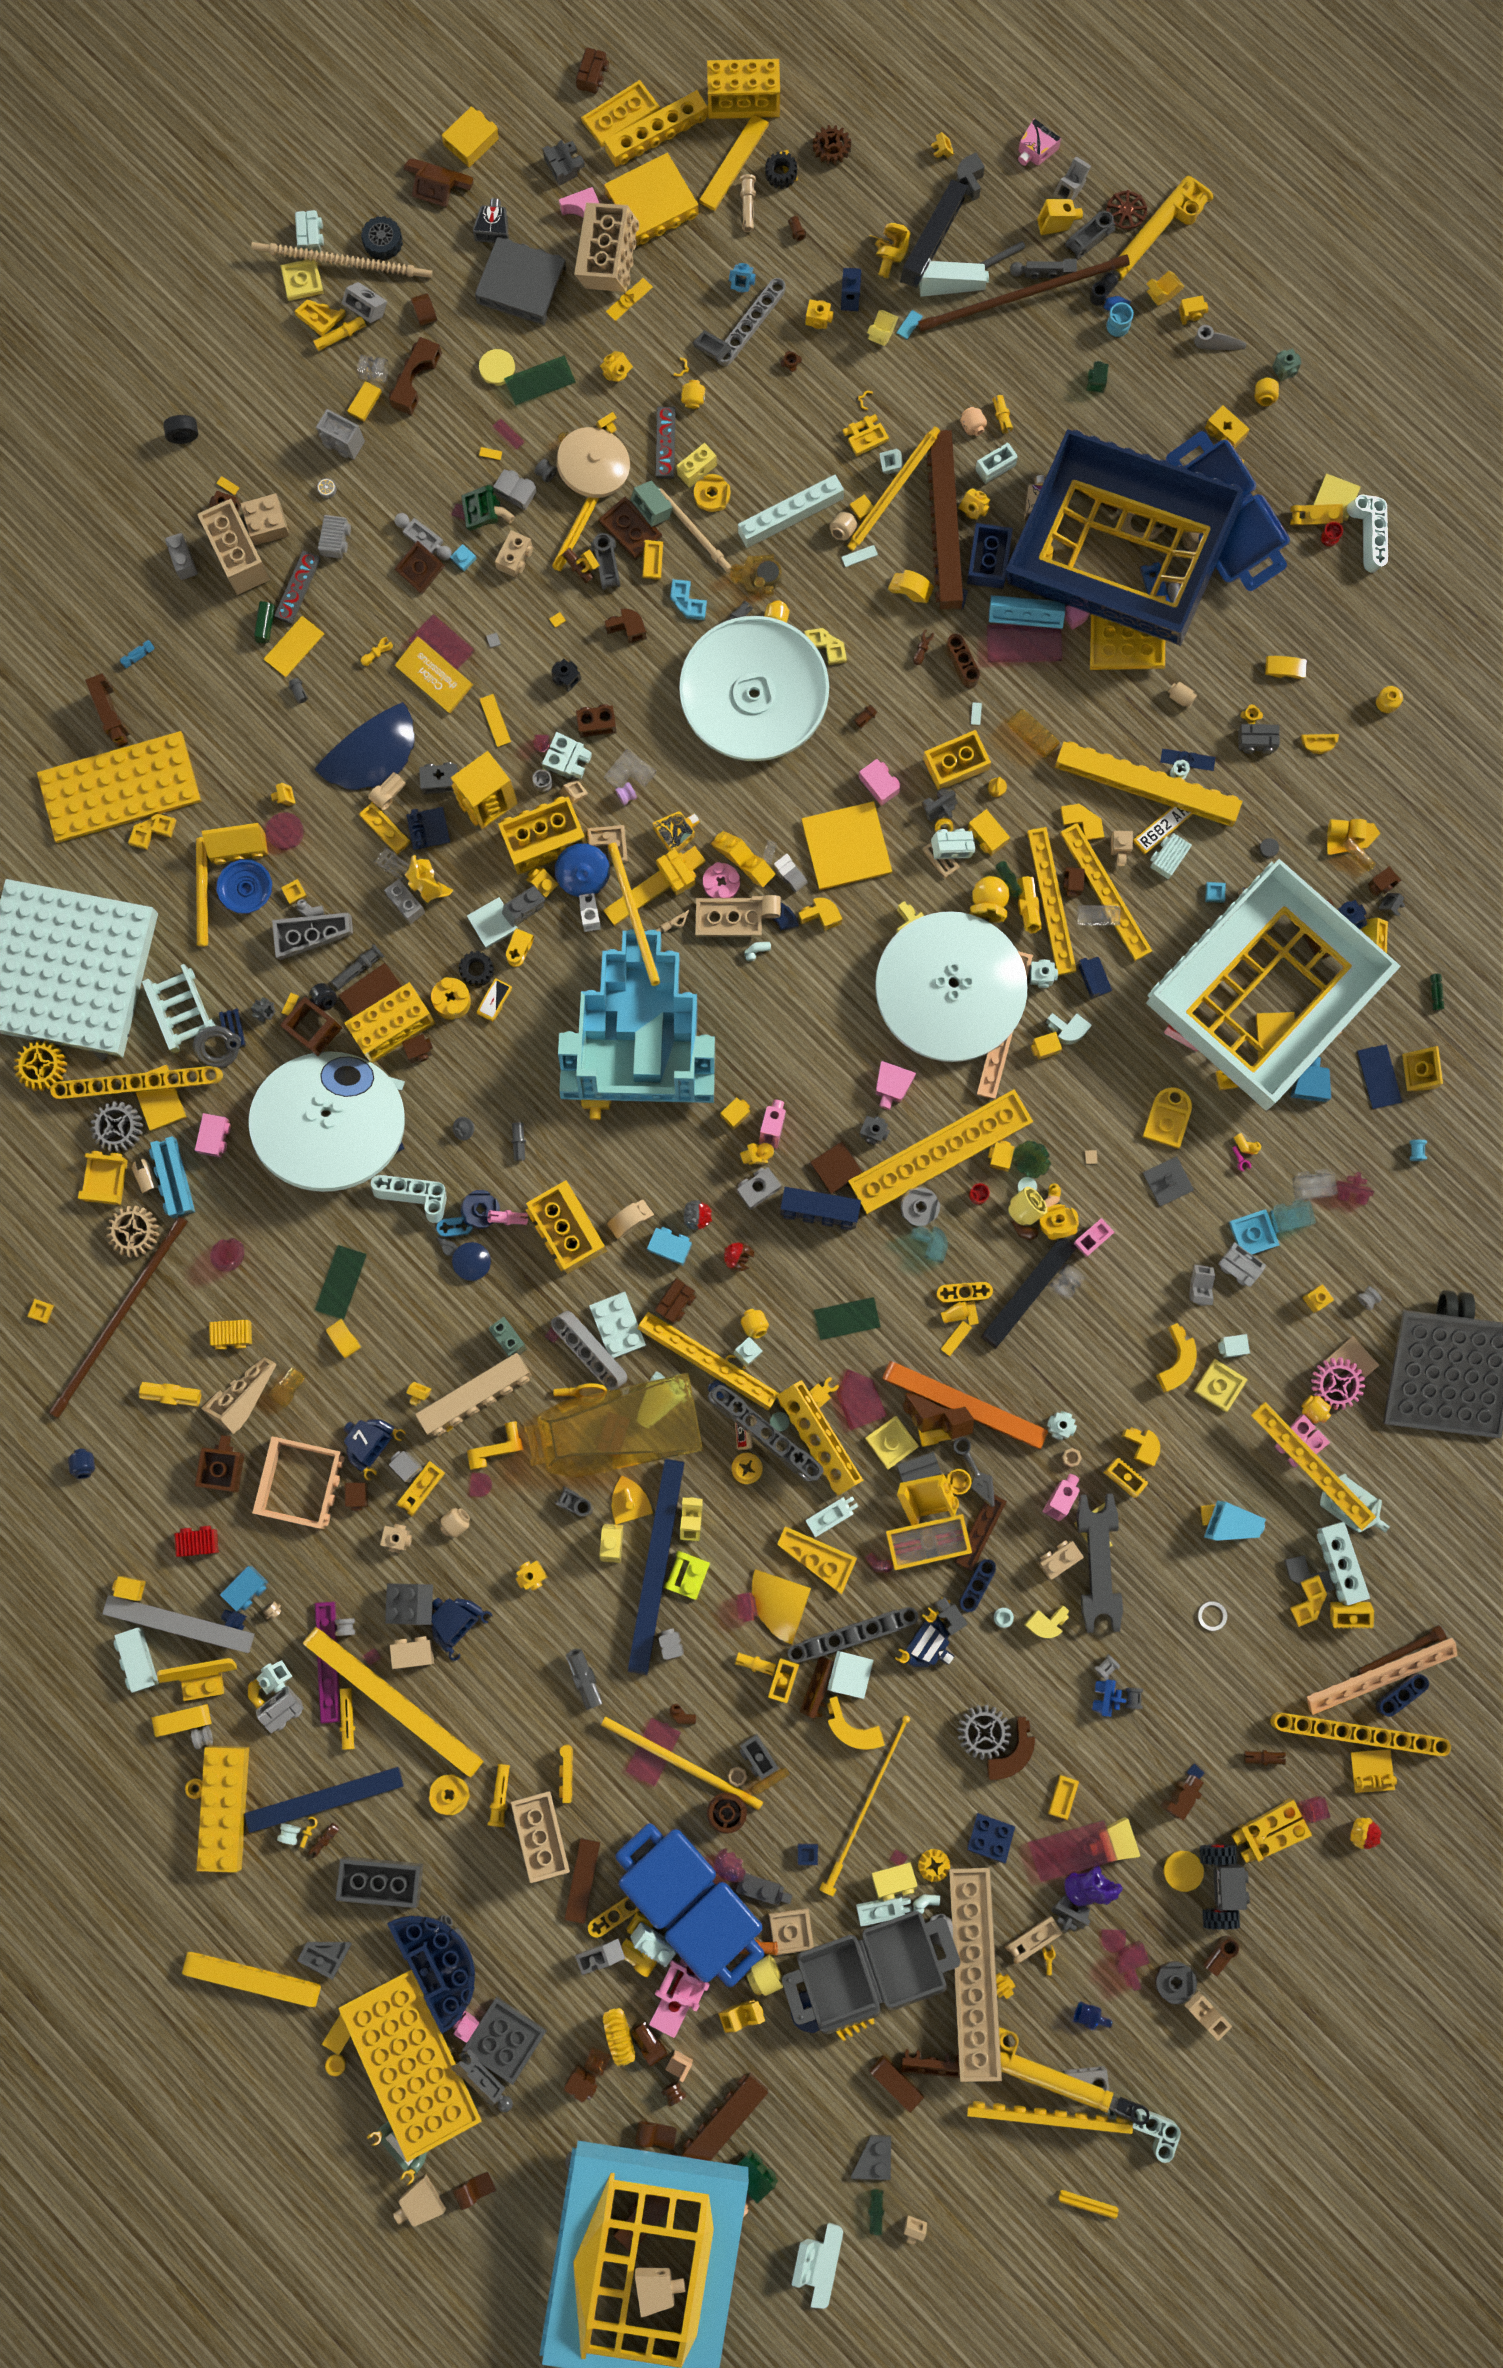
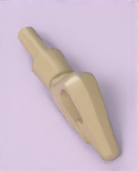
M689 910L660 925L661 927L656 931L665 933L672 927H683ZM680 919H683V922L680 925H678L677 922Z

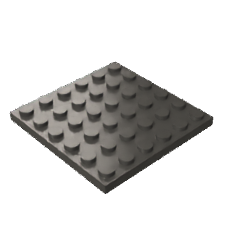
M1403 1310L1384 1413V1424L1501 1438L1503 1432V1322Z

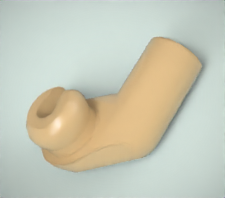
M494 506L497 516H501L509 524L514 521L515 516L505 507Z

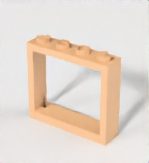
M272 1436L252 1513L325 1529L331 1517L328 1514L330 1506L333 1507L335 1502L334 1488L338 1487L340 1476H338L339 1468L343 1467L345 1461L343 1452ZM281 1445L334 1456L318 1522L265 1510Z

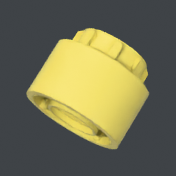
M1025 1187L1011 1198V1204L1008 1208L1011 1217L1020 1225H1032L1047 1213L1045 1201L1031 1187Z
M771 1955L763 1957L746 1974L748 1982L756 1995L763 1994L768 1996L784 1988L782 1983L783 1977Z

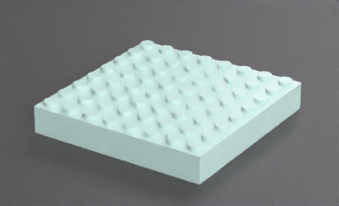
M6 879L0 900V1034L36 1041L40 1040L41 1042L48 1041L56 1045L95 1051L123 1058L128 1040L127 1034L130 1032L158 917L157 911L153 907Z

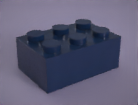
M976 523L967 584L999 589L1004 588L1013 528Z

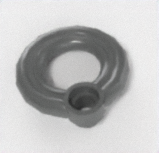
M208 1026L202 1029L194 1038V1055L204 1066L224 1068L232 1064L237 1058L241 1038L225 1027ZM219 1037L225 1040L227 1047L225 1055L214 1058L206 1053L204 1046L209 1038ZM235 1041L237 1044L233 1046L230 1042Z

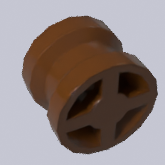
M679 2081L671 2083L661 2091L662 2095L668 2099L667 2104L669 2107L686 2097L685 2092L680 2089Z

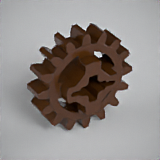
M830 125L827 126L826 130L822 127L821 133L816 132V136L813 138L815 157H820V162L826 160L827 165L830 164V161H833L834 165H836L837 160L842 163L843 157L848 158V154L851 152L849 133H844L843 127L838 130L837 125L834 126V129Z

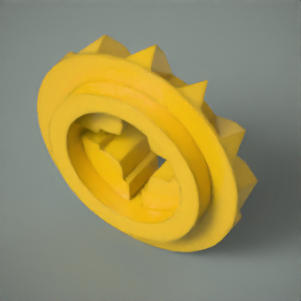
M742 1453L734 1459L732 1474L738 1482L751 1484L761 1477L763 1466L761 1460L756 1455ZM750 1461H752L750 1468L753 1469L755 1473L747 1472V1474L742 1476L744 1469L741 1468L742 1466H740L739 1464L747 1465Z
M930 1849L921 1855L918 1869L924 1879L930 1882H940L949 1873L950 1861L943 1851ZM931 1857L936 1863H942L937 1867L938 1874L933 1869L928 1868L931 1865Z

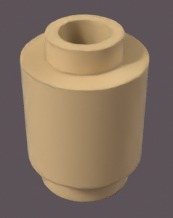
M1181 682L1178 684L1174 683L1168 691L1170 693L1169 698L1183 707L1189 708L1197 697L1192 689Z

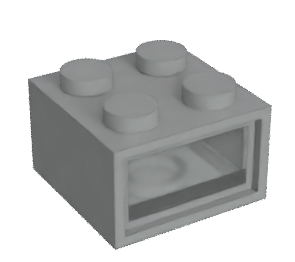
M328 409L316 426L319 437L323 442L322 444L330 450L332 448L337 450L345 458L350 457L354 460L365 442L358 425Z

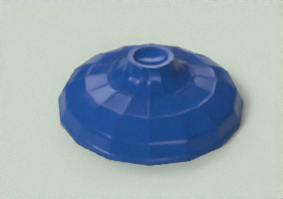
M575 844L567 847L558 856L555 864V877L559 886L570 895L576 897L591 893L595 895L608 882L610 864L606 855L598 847L590 844Z
M241 859L230 863L222 870L217 880V893L220 901L226 908L236 913H251L259 910L267 903L272 893V880L269 872L262 864L253 860Z

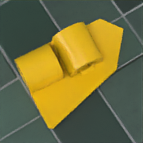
M1330 819L1327 832V854L1333 855L1368 848L1381 833L1374 823H1367V820L1351 819L1350 821Z

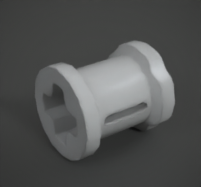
M1108 1654L1106 1659L1099 1666H1095L1094 1669L1105 1680H1108V1676L1121 1666Z

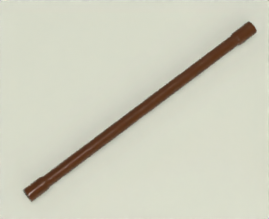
M1126 254L1092 267L942 315L918 321L919 330L923 332L941 324L1110 270L1129 266V257Z
M180 1216L176 1218L159 1248L61 1396L50 1409V1414L57 1418L61 1416L69 1400L188 1221Z

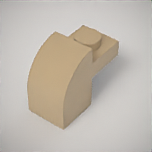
M641 1200L621 1210L607 1225L615 1237L619 1239L629 1234L637 1225L650 1219L654 1214L645 1201Z
M1199 1991L1184 2005L1217 2041L1232 2028L1229 2022Z

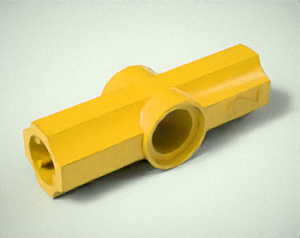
M142 1382L139 1398L160 1401V1403L182 1404L198 1407L201 1401V1390L183 1388L179 1385L166 1383L161 1385Z

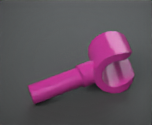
M1234 1146L1232 1149L1239 1161L1238 1169L1242 1172L1244 1171L1242 1168L1243 1163H1246L1248 1169H1251V1163L1248 1160H1244L1237 1146Z

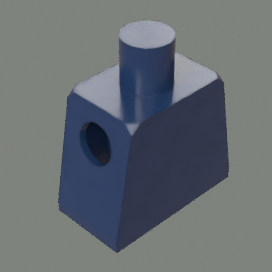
M843 268L842 311H859L861 269ZM852 294L854 295L853 299L847 298V295Z

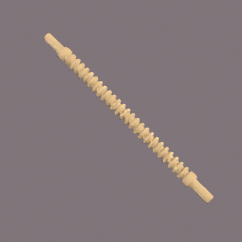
M252 242L251 244L252 250L269 252L270 255L278 254L281 256L283 254L284 257L289 255V258L294 256L295 259L297 257L299 259L304 258L305 260L309 258L310 261L312 259L315 262L320 260V263L325 261L326 264L328 262L333 264L334 262L335 265L340 263L341 266L345 264L346 267L350 265L351 268L353 266H356V268L360 266L361 269L364 267L366 270L371 268L372 271L376 269L377 272L379 270L382 272L386 271L387 273L391 271L392 274L397 272V275L402 273L403 276L407 274L408 277L415 275L432 278V270L414 268V265L405 266L403 264V266H400V263L395 265L394 262L390 264L389 261L387 263L382 261L381 263L379 260L375 262L374 259L370 261L369 258L364 260V257L362 259H359V257L355 259L354 256L350 258L349 255L344 257L343 254L339 256L338 253L336 255L333 253L328 254V252L324 254L323 251L318 253V250L313 252L312 249L308 251L307 248L305 250L302 248L298 249L297 247L293 249L292 246L287 248V245L282 247L281 244L277 246L276 243L269 245Z

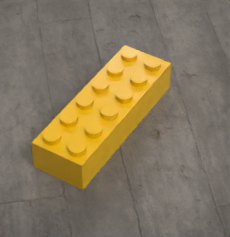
M208 1746L204 1749L197 1871L238 1872L242 1870L249 1747Z

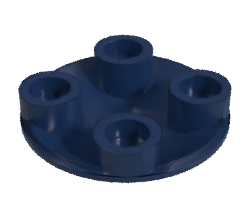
M468 1242L456 1249L453 1254L452 1265L459 1277L474 1281L481 1279L487 1274L491 1265V1258L484 1246L475 1242Z

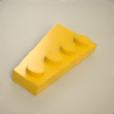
M785 1526L777 1545L842 1594L857 1558Z

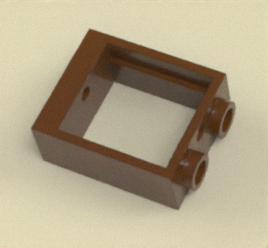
M306 997L297 1003L294 1010L284 1018L280 1025L288 1034L316 1056H319L342 1030V1027L332 1017ZM312 1009L324 1018L326 1022L308 1042L293 1029Z

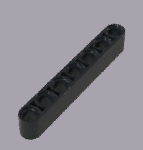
M1066 1237L1058 1239L981 1335L984 1341L994 1349L999 1346L1076 1250L1077 1247Z

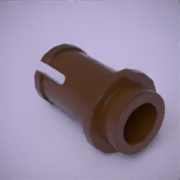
M791 217L788 220V224L793 232V239L796 241L804 240L806 231L802 228L799 217Z
M871 705L865 706V710L853 720L860 729L870 719L876 717L877 711Z

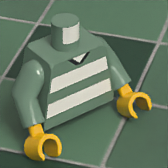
M387 2121L377 2129V2132L368 2134L367 2139L375 2136L376 2141L371 2146L381 2142L403 2170L406 2171L401 2175L400 2180L405 2175L410 2178L409 2183L406 2185L408 2186L413 2182L414 2175L418 2173L425 2163L427 2152L407 2162L391 2125Z

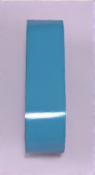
M463 1217L441 1220L438 1222L436 1229L442 1237H454L470 1234L473 1231V1227H467L466 1231L462 1228H457L456 1226L463 1225L464 1221ZM445 1223L448 1226H454L453 1229H448L447 1233H444L443 1230H440L442 1227H444Z

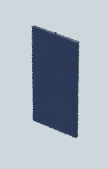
M1387 1044L1358 1050L1357 1053L1372 1109L1402 1103Z

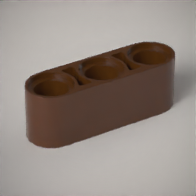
M952 634L947 641V653L962 684L967 688H974L978 684L980 671L962 635ZM956 642V643H958L960 646H959V647H953V646L951 645V643ZM959 659H966L967 663H961ZM971 674L975 676V679L971 680L966 676Z
M884 2055L870 2067L869 2072L908 2112L911 2113L925 2098Z

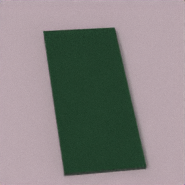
M565 355L504 378L515 406L576 383Z
M340 1245L337 1246L315 1311L345 1319L367 1254Z

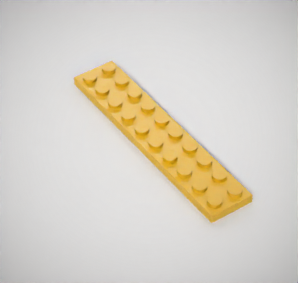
M1015 1089L850 1179L848 1181L857 1199L861 1200V1206L866 1215L906 1194L909 1189H914L989 1148L996 1142H1000L1033 1123V1120Z

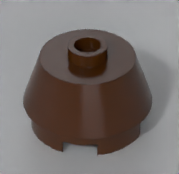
M728 1792L718 1794L708 1805V1821L720 1833L729 1834L736 1832L746 1821V1805L736 1794Z

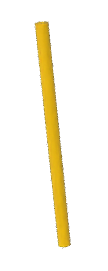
M610 843L608 845L609 853L651 985L657 986L660 984V979L617 844Z
M605 1716L601 1726L725 1793L736 1794L745 1804L759 1811L763 1801Z

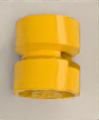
M955 1469L945 1477L951 1483L953 1495L966 1493L972 1484L970 1475L962 1469Z

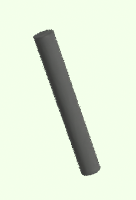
M1021 241L979 264H984L986 269L1024 249L1025 244Z

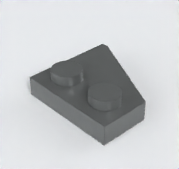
M307 1942L297 1961L333 1980L352 1943Z
M870 2135L864 2151H862L859 2161L851 2173V2179L891 2180V2135Z

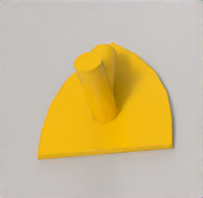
M621 1476L612 1495L611 1506L615 1524L653 1514L649 1499L642 1488L634 1481Z

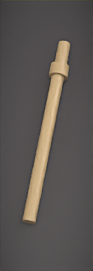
M660 488L664 497L670 501L673 513L711 554V558L715 563H719L726 572H729L732 567L724 559L721 551L715 549L666 492Z

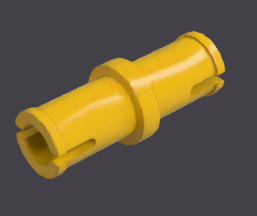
M997 395L998 400H996V397L992 399L996 409L995 416L999 420L1002 433L1006 434L1009 433L1008 428L1010 432L1013 430L1009 417L1010 411L1006 408L1004 396Z
M740 1652L735 1662V1665L752 1669L753 1672L759 1671L771 1676L774 1675L777 1665L776 1663L761 1660L758 1656L755 1658Z

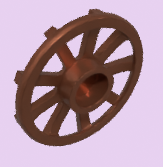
M1130 190L1115 193L1107 204L1108 212H1110V208L1119 209V211L1112 215L1113 218L1120 215L1121 220L1119 224L1115 221L1113 222L1122 229H1132L1139 226L1147 215V205L1142 196ZM1126 195V202H1123L1119 196ZM1129 195L1135 197L1131 203L1129 202ZM1117 199L1121 205L1112 204V202ZM1140 201L1142 206H1134V204ZM1135 210H1144L1143 216L1136 213ZM1133 215L1140 219L1135 225L1132 220ZM1124 219H1129L1130 226H1122Z

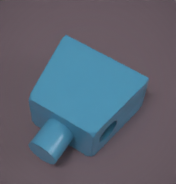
M1317 1057L1294 1082L1291 1098L1328 1102L1331 1099L1330 1070L1320 1067L1321 1057Z

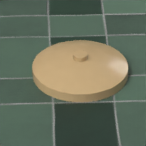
M585 427L571 432L563 439L557 453V468L562 480L573 491L583 496L601 498L614 494L624 485L630 470V459L625 446L615 435L600 428Z

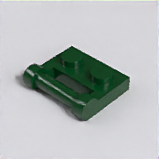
M486 485L461 495L466 529L469 531L498 522L492 496L494 493L493 486ZM482 496H485L488 512L486 516H484Z

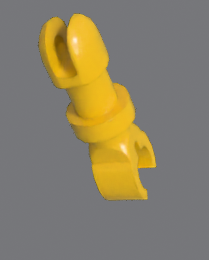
M387 637L382 638L376 648L373 647L369 654L362 656V665L368 666L374 658H379L382 652L392 649V642L384 645L389 640Z

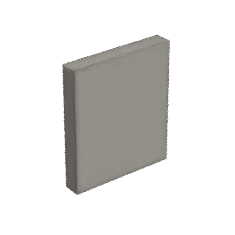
M497 633L486 636L490 648L501 645Z

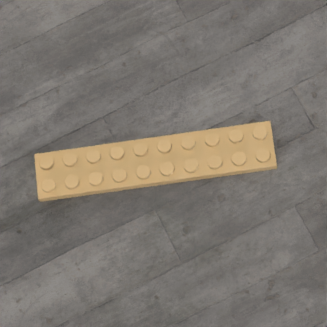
M990 1868L949 1869L953 1941L961 1961L959 1967L954 1968L960 2082L1002 2081Z

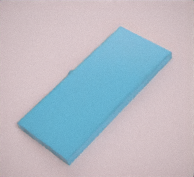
M912 310L897 331V334L908 339L923 316Z

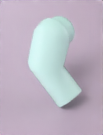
M756 942L745 950L746 960L754 961L757 952L770 951L771 944L770 942Z

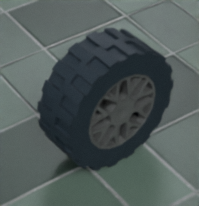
M377 216L366 222L362 228L361 238L365 251L369 253V256L377 260H389L400 252L403 245L402 234L397 223L391 218Z

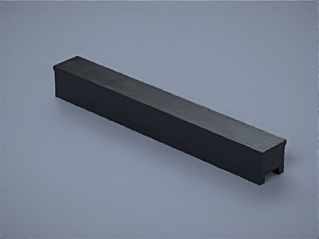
M953 179L950 181L903 267L900 283H905L915 288L918 287L965 200L963 196L968 189L967 185Z

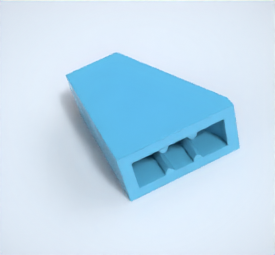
M1217 1500L1204 1537L1216 1541L1259 1538L1264 1531L1266 1519L1230 1503Z

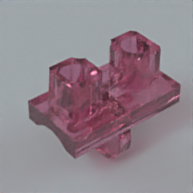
M1356 1172L1354 1177L1347 1176V1181L1353 1182V1184L1337 1180V1198L1339 1200L1348 1201L1350 1192L1357 1193L1355 1202L1366 1205L1369 1196L1373 1197L1374 1190H1371V1187L1360 1185L1367 1184V1179L1361 1178V1172Z

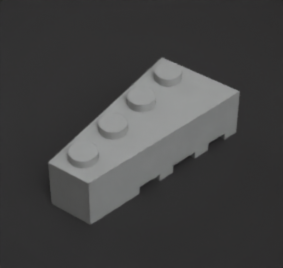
M349 913L272 920L275 955L279 960L353 935L352 916Z

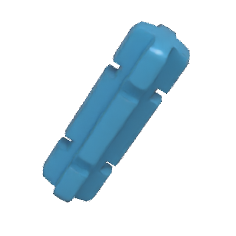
M149 640L142 643L143 646H138L129 652L127 657L125 655L120 658V662L125 668L131 666L132 662L135 663L144 657L146 652L150 653L154 650V646Z

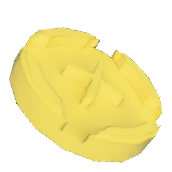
M493 349L486 352L479 361L481 377L486 383L495 384V386L507 384L513 378L515 372L513 357L502 349Z

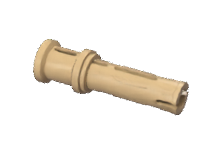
M745 174L740 177V182L742 183L740 197L743 200L742 230L744 232H751L754 230L753 202L756 197V191L754 190L756 177L751 174Z

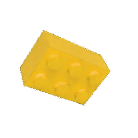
M976 730L924 751L923 760L938 791L988 771L991 765V761Z

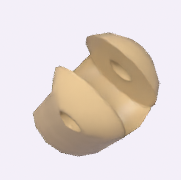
M141 1159L144 1168L139 1169L134 1162L132 1170L142 1194H145L150 1189L158 1188V1182L149 1162Z

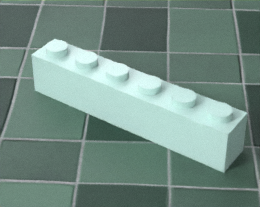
M833 475L739 523L738 534L746 548H749L843 500L844 489L837 476Z

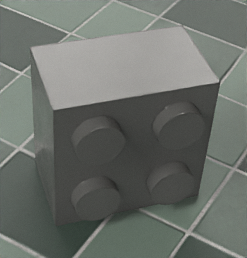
M387 1583L385 1623L431 1625L433 1585Z

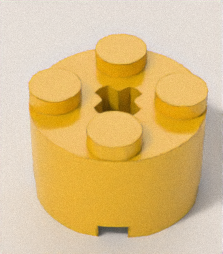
M446 977L439 981L432 990V1004L442 1018L448 1020L461 1018L469 1011L471 997L468 988L462 981ZM453 996H454V998H455L454 1001H453V1000L448 1001V997H453Z

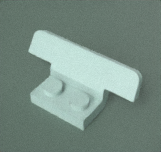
M832 2223L827 2224L824 2242L806 2239L799 2246L792 2286L800 2288L807 2284L815 2287L811 2303L813 2308L824 2309L829 2305L843 2237L842 2228Z

